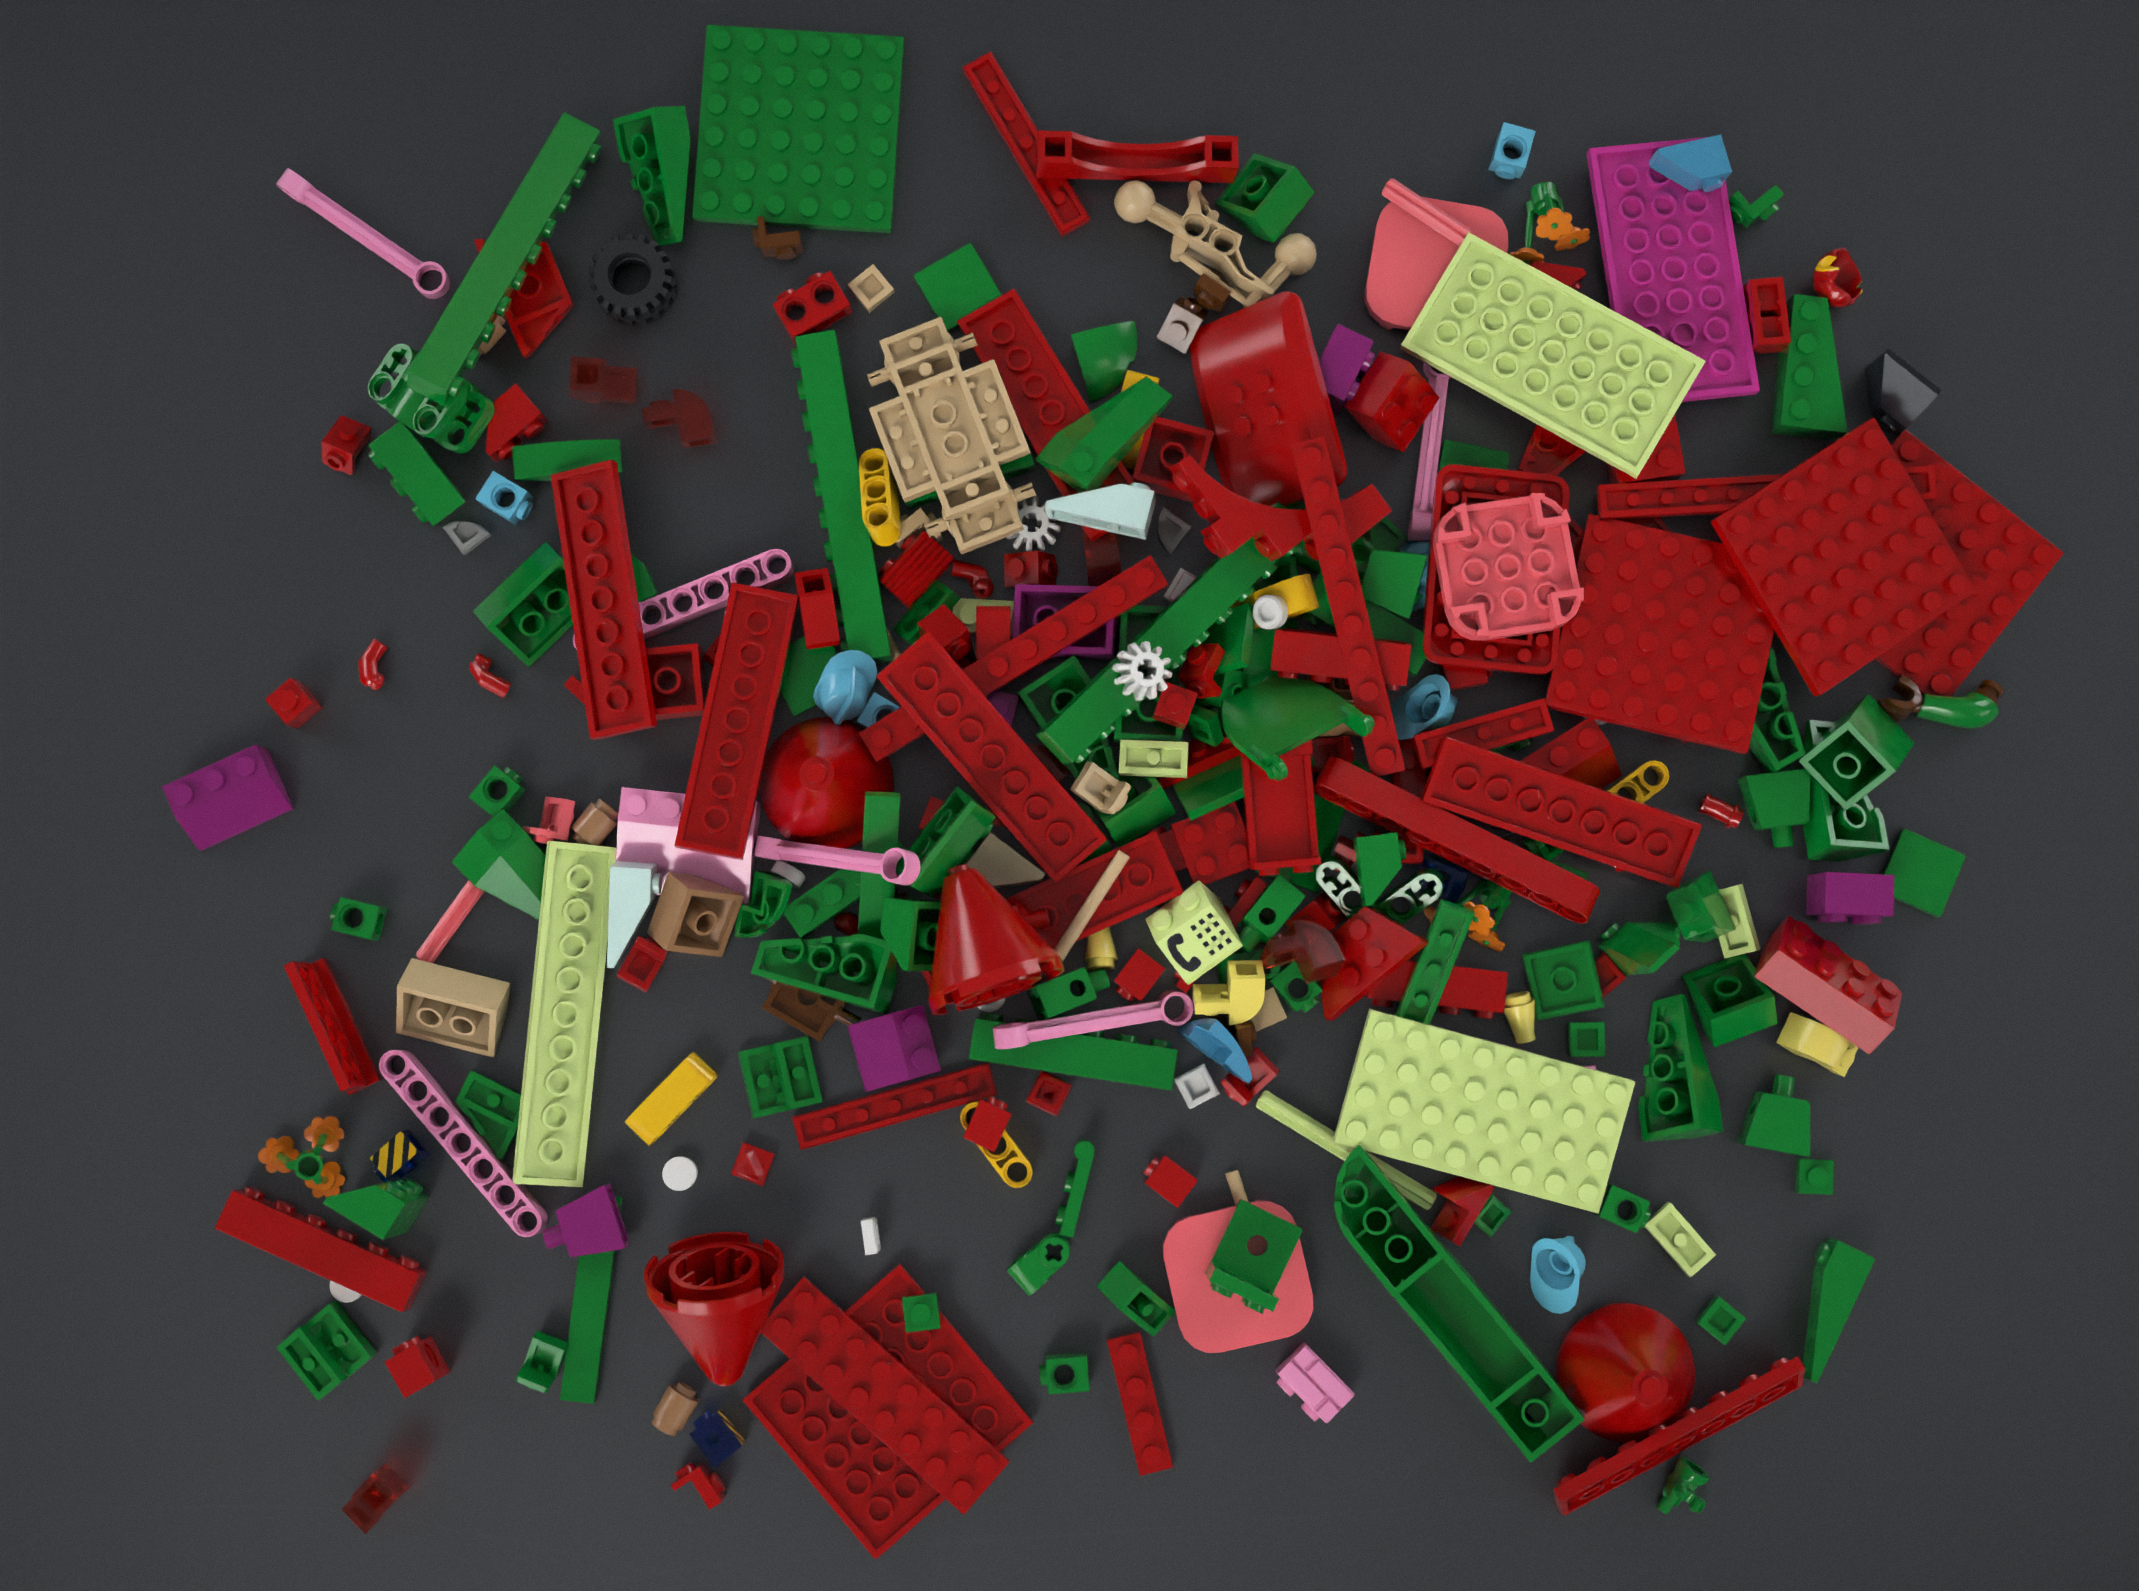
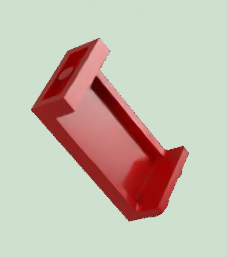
M1312 740L1278 756L1284 761L1288 769V776L1280 781L1270 779L1265 770L1240 751L1249 866L1251 870H1258L1259 876L1278 875L1279 868L1293 867V873L1313 872V865L1322 864L1318 852L1310 755L1313 754Z

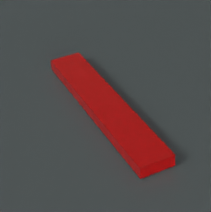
M990 51L963 66L962 69L1061 237L1090 222L1087 211L1067 179L1036 178V141L1038 129L992 52Z
M989 1062L794 1116L792 1120L800 1150L998 1094Z

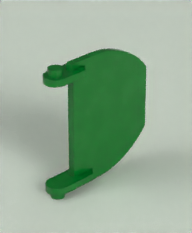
M1272 676L1225 699L1222 706V724L1229 740L1237 749L1265 770L1270 779L1278 781L1288 776V769L1284 761L1278 756L1342 723L1362 737L1369 735L1375 726L1374 719L1370 715L1363 714L1332 690L1299 678L1292 679Z

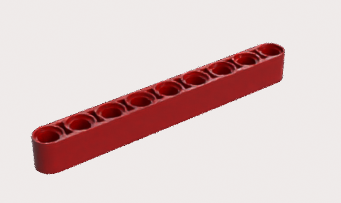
M1328 757L1313 787L1315 793L1320 797L1392 833L1397 832L1398 836L1570 921L1583 924L1588 922L1600 893L1599 888L1593 883L1438 806L1423 802L1421 798L1345 760L1336 757Z

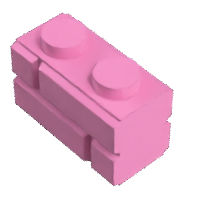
M1302 1342L1275 1370L1280 1376L1276 1383L1290 1397L1296 1393L1305 1402L1301 1408L1314 1422L1320 1417L1325 1423H1328L1355 1395L1305 1342Z

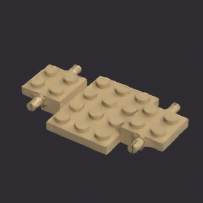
M942 317L880 340L879 342L885 355V367L867 374L871 387L891 380L900 396L868 409L904 502L906 503L934 491L938 494L942 505L943 517L924 524L928 536L931 537L948 530L955 538L962 555L1023 531L1024 528L1018 515L1017 502L1036 496L1031 482L1012 490L1011 486L1004 479L1000 465L1028 455L1031 452L995 360L993 359L962 371L959 352L978 345L973 332L954 340L947 332Z

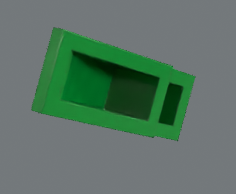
M620 439L558 441L512 447L514 481H551L552 474L607 460L616 461L619 475L622 473Z

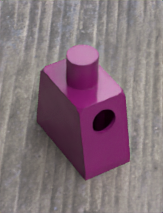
M611 1183L601 1186L556 1210L559 1224L542 1230L547 1249L566 1244L570 1257L620 1250L630 1246Z

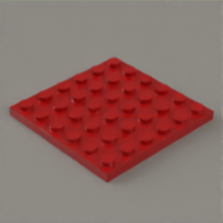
M1874 417L1866 420L1710 521L1813 696L1822 695L1976 591Z
M1904 430L1891 443V447L1903 467L1935 466L1937 499L1934 501H1924L1976 591L1875 658V660L1899 679L1902 675L1911 679L1918 686L1921 696L1930 694L1951 697L2064 552L1914 435Z
M1589 514L1576 565L1580 588L1584 587V601L1581 602L1577 614L1562 626L1559 638L1558 661L1551 672L1545 698L1547 708L1746 754L1750 745L1774 628L1724 544L1611 518L1600 519L1598 515Z
M900 1263L844 1312L999 1451H1002L1032 1425L1033 1420L940 1309V1329L906 1333L902 1297L926 1293ZM791 1359L787 1360L743 1398V1402L875 1560L945 1500L941 1494Z

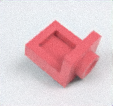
M545 796L539 828L523 826V830L527 834L534 835L533 841L537 843L547 844V841H554V839L568 841L570 826L574 820L575 801Z

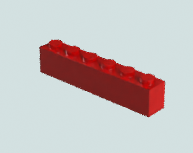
M246 1186L245 1189L232 1190L214 1229L399 1312L410 1310L427 1271L418 1268L420 1262L401 1255L400 1259L387 1254L389 1248L379 1243L370 1241L369 1245L360 1242L356 1240L358 1235L348 1229L340 1227L338 1231L325 1226L327 1221L313 1214H308L307 1217L295 1212L296 1207L282 1200H277L276 1203L264 1199L265 1193L254 1187Z

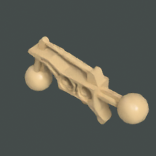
M1137 180L1126 182L1116 192L1114 198L1115 209L1124 221L1135 224L1148 220L1173 234L1170 251L1171 260L1183 262L1200 276L1203 273L1231 291L1230 296L1243 304V308L1274 296V292L1290 275H1303L1316 262L1317 252L1312 240L1301 233L1289 234L1282 238L1276 246V262L1259 279L1246 268L1239 248L1243 236L1218 223L1219 213L1216 210H1211L1208 206L1209 203L1201 192L1202 185L1199 181H1191L1189 183L1187 191L1189 207L1183 216L1157 203L1153 190L1144 182ZM1201 209L1204 210L1207 216L1202 214ZM1187 231H1195L1199 235L1192 236L1189 235ZM1223 246L1227 248L1229 251L1222 252L1216 249L1215 247ZM1197 260L1222 273V275L1224 276V278L1230 286L1221 281L1219 276H1217L1215 273H1213L1211 270H1209L1207 267L1202 265Z

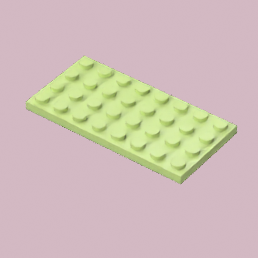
M1469 232L1400 348L1635 479L1639 476L1706 362Z
M1369 1008L1333 1141L1353 1148L1360 1145L1364 1151L1599 1214L1635 1081Z

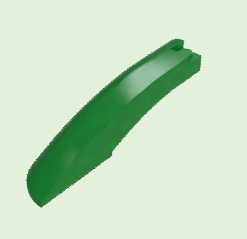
M1358 1145L1344 1161L1336 1179L1334 1208L1337 1221L1344 1236L1392 1297L1397 1300L1467 1383L1529 1462H1533L1583 1422L1585 1416L1441 1239L1371 1157Z

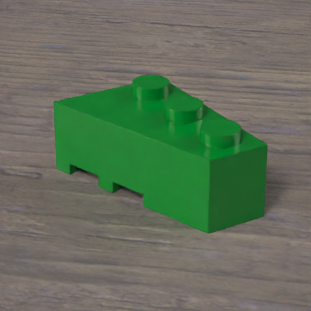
M402 422L396 423L368 445L372 450L368 453L371 460L380 470L384 467L387 468L394 477L390 480V483L401 497L407 494L415 503L411 509L423 524L429 521L432 526L436 525L466 502V499L444 470L428 453L424 444Z

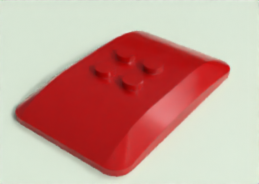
M1281 292L1201 326L1189 347L1206 428L1207 430L1214 431L1211 446L1223 486L1252 502L1267 506L1280 501L1285 507L1304 500L1291 444L1321 436L1326 438L1337 487L1340 486L1347 476V464L1301 298L1293 292Z
M1457 464L1447 465L1438 472L1435 479L1422 645L1423 653L1430 662L1439 665L1536 675L1546 674L1556 666L1559 652L1560 627L1551 631L1478 641L1469 640L1459 635L1450 626L1443 605L1433 549V533L1441 518L1453 507L1463 503L1471 505L1526 497L1531 493H1545V497L1556 501L1563 510L1567 509L1568 511L1570 492L1569 486L1563 478L1551 474Z

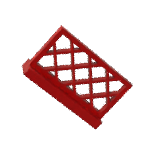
M321 958L313 963L292 961L284 965L285 971L340 1091H346L347 1095H352L382 1081L327 958Z

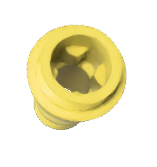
M1110 927L1088 936L1084 961L1088 962V970L1095 971L1100 968H1104V970L1114 969L1115 961L1118 960Z
M1521 991L1506 995L1504 1014L1514 1034L1516 1043H1528L1536 1040L1535 1000L1531 999L1530 992Z

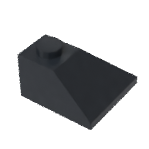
M1890 348L1873 360L1865 369L1870 414L1877 420L1882 430L1887 433H1894L1896 436L1906 430L1942 391Z

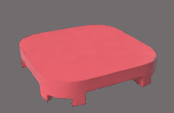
M1422 197L1471 230V234L1507 253L1509 245L1508 231L1503 220L1493 211L1479 206ZM1390 201L1381 211L1374 229L1375 234L1364 291V306L1367 307L1370 316L1379 323V327L1390 331L1392 328L1410 331L1460 246Z
M1531 493L1526 497L1471 505L1463 503L1453 507L1441 518L1433 533V549L1445 614L1450 626L1459 635L1469 640L1486 641L1551 631L1562 627L1577 614L1581 602L1584 601V587L1580 588L1568 527L1571 519L1567 509L1563 510L1556 501L1545 497V493Z
M1269 1200L1249 1202L1296 1225L1292 1215L1277 1203ZM1236 1206L1191 1216L1188 1215L1176 1220L1167 1231L1162 1243L1163 1258L1178 1325L1184 1339L1195 1349L1205 1353H1221L1290 1337L1300 1332L1307 1325L1314 1310L1313 1293L1300 1237L1274 1291L1279 1301L1273 1312L1265 1308L1263 1314L1245 1306L1244 1302L1241 1301L1243 1297L1235 1293L1232 1294L1231 1298H1228L1212 1290L1211 1282L1208 1280L1205 1272ZM1252 1236L1247 1242V1249L1253 1255H1260L1266 1250L1267 1243L1262 1236Z

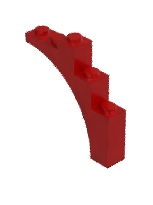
M1190 454L1169 468L1173 474L1172 479L1181 491L1187 492L1194 501L1193 507L1198 515L1209 521L1210 524L1200 532L1205 537L1204 543L1213 554L1218 555L1220 559L1233 553L1253 537L1255 539V547L1259 553L1269 558L1270 561L1284 556L1302 540L1305 542L1307 553L1314 560L1319 561L1306 509L1274 508L1252 502L1233 493L1209 476ZM1373 484L1358 490L1341 501L1351 544L1392 511Z

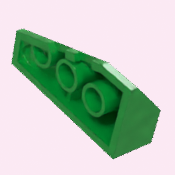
M685 106L652 107L613 119L618 152L622 162L629 164L633 174V178L630 180L633 190H639L643 199L642 212L653 240L660 247L682 242L690 152L689 123Z
M1146 376L1056 433L1036 457V461L1079 493L1098 489L1170 403L1173 395Z
M1808 720L1806 722L1805 753L1835 722ZM1810 775L1809 822L1803 824L1808 860L1839 862L1883 853L1889 850L1884 817L1879 807L1874 809L1868 794L1845 811L1827 790Z
M1614 922L1601 933L1600 936L1604 940L1597 947L1602 952L1608 954L1625 976L1654 973L1679 950L1680 941L1678 939L1680 938V929L1677 924L1624 922L1618 925Z
M854 934L844 937L825 936L814 939L795 938L761 941L751 971L753 975L883 1014L888 1012L897 983L896 958L887 942L865 934Z

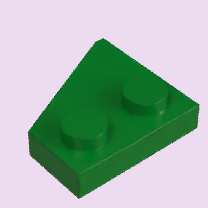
M471 1070L455 1102L464 1114L468 1115L472 1120L473 1126L481 1136L483 1135L495 1151L493 1153L501 1160L505 1159L517 1135L521 1093Z

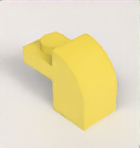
M1262 960L1228 961L1227 984H1193L1192 996L1195 1014H1204L1206 1016L1227 1014L1229 1025L1241 1024L1254 1017L1261 1009L1265 996V974Z
M1790 1012L1776 1042L1793 1054L1817 1062L1832 1073L1845 1077L1849 1067L1854 1062L1855 1054L1858 1050L1856 1045L1828 1026Z

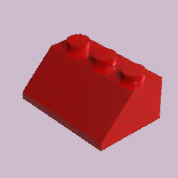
M1591 718L1585 719L1520 760L1601 789L1622 776L1611 744L1596 721Z

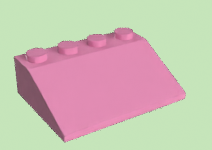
M621 788L617 823L616 862L656 863L657 873L662 874V889L668 872L696 875L744 895L742 903L750 904L755 856L753 855L761 813V804L756 801L744 859L738 860L680 849L674 846L685 794Z

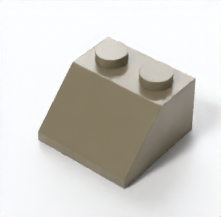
M991 832L967 862L969 869L976 868L995 889L1038 884L1046 878L1044 872Z

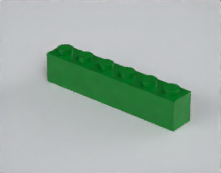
M983 1013L982 1019L975 1018L969 1059L1172 1091L1178 1050L1170 1049L1171 1042L1151 1039L1150 1045L1137 1043V1036L1118 1034L1117 1040L1103 1038L1104 1031L1083 1033V1035L1077 1034L1030 1042L1028 1045L1017 1048L996 1049L992 1027L1005 1024L1002 1023L1003 1016ZM1017 1018L1016 1022H1032L1034 1020Z

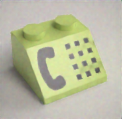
M1200 880L1145 919L1156 944L1188 985L1243 946L1221 899Z

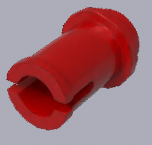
M1706 793L1698 808L1699 813L1725 823L1724 827L1726 828L1731 826L1736 829L1744 814V810L1739 808V804L1731 805L1709 793Z

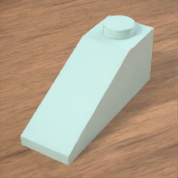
M1134 482L1130 485L1117 484L1047 500L1045 511L1047 518L1146 540L1156 499L1155 492L1150 490V487Z
M617 861L610 866L607 968H614L621 961L653 904L656 894L661 893L662 874L657 873L656 863Z

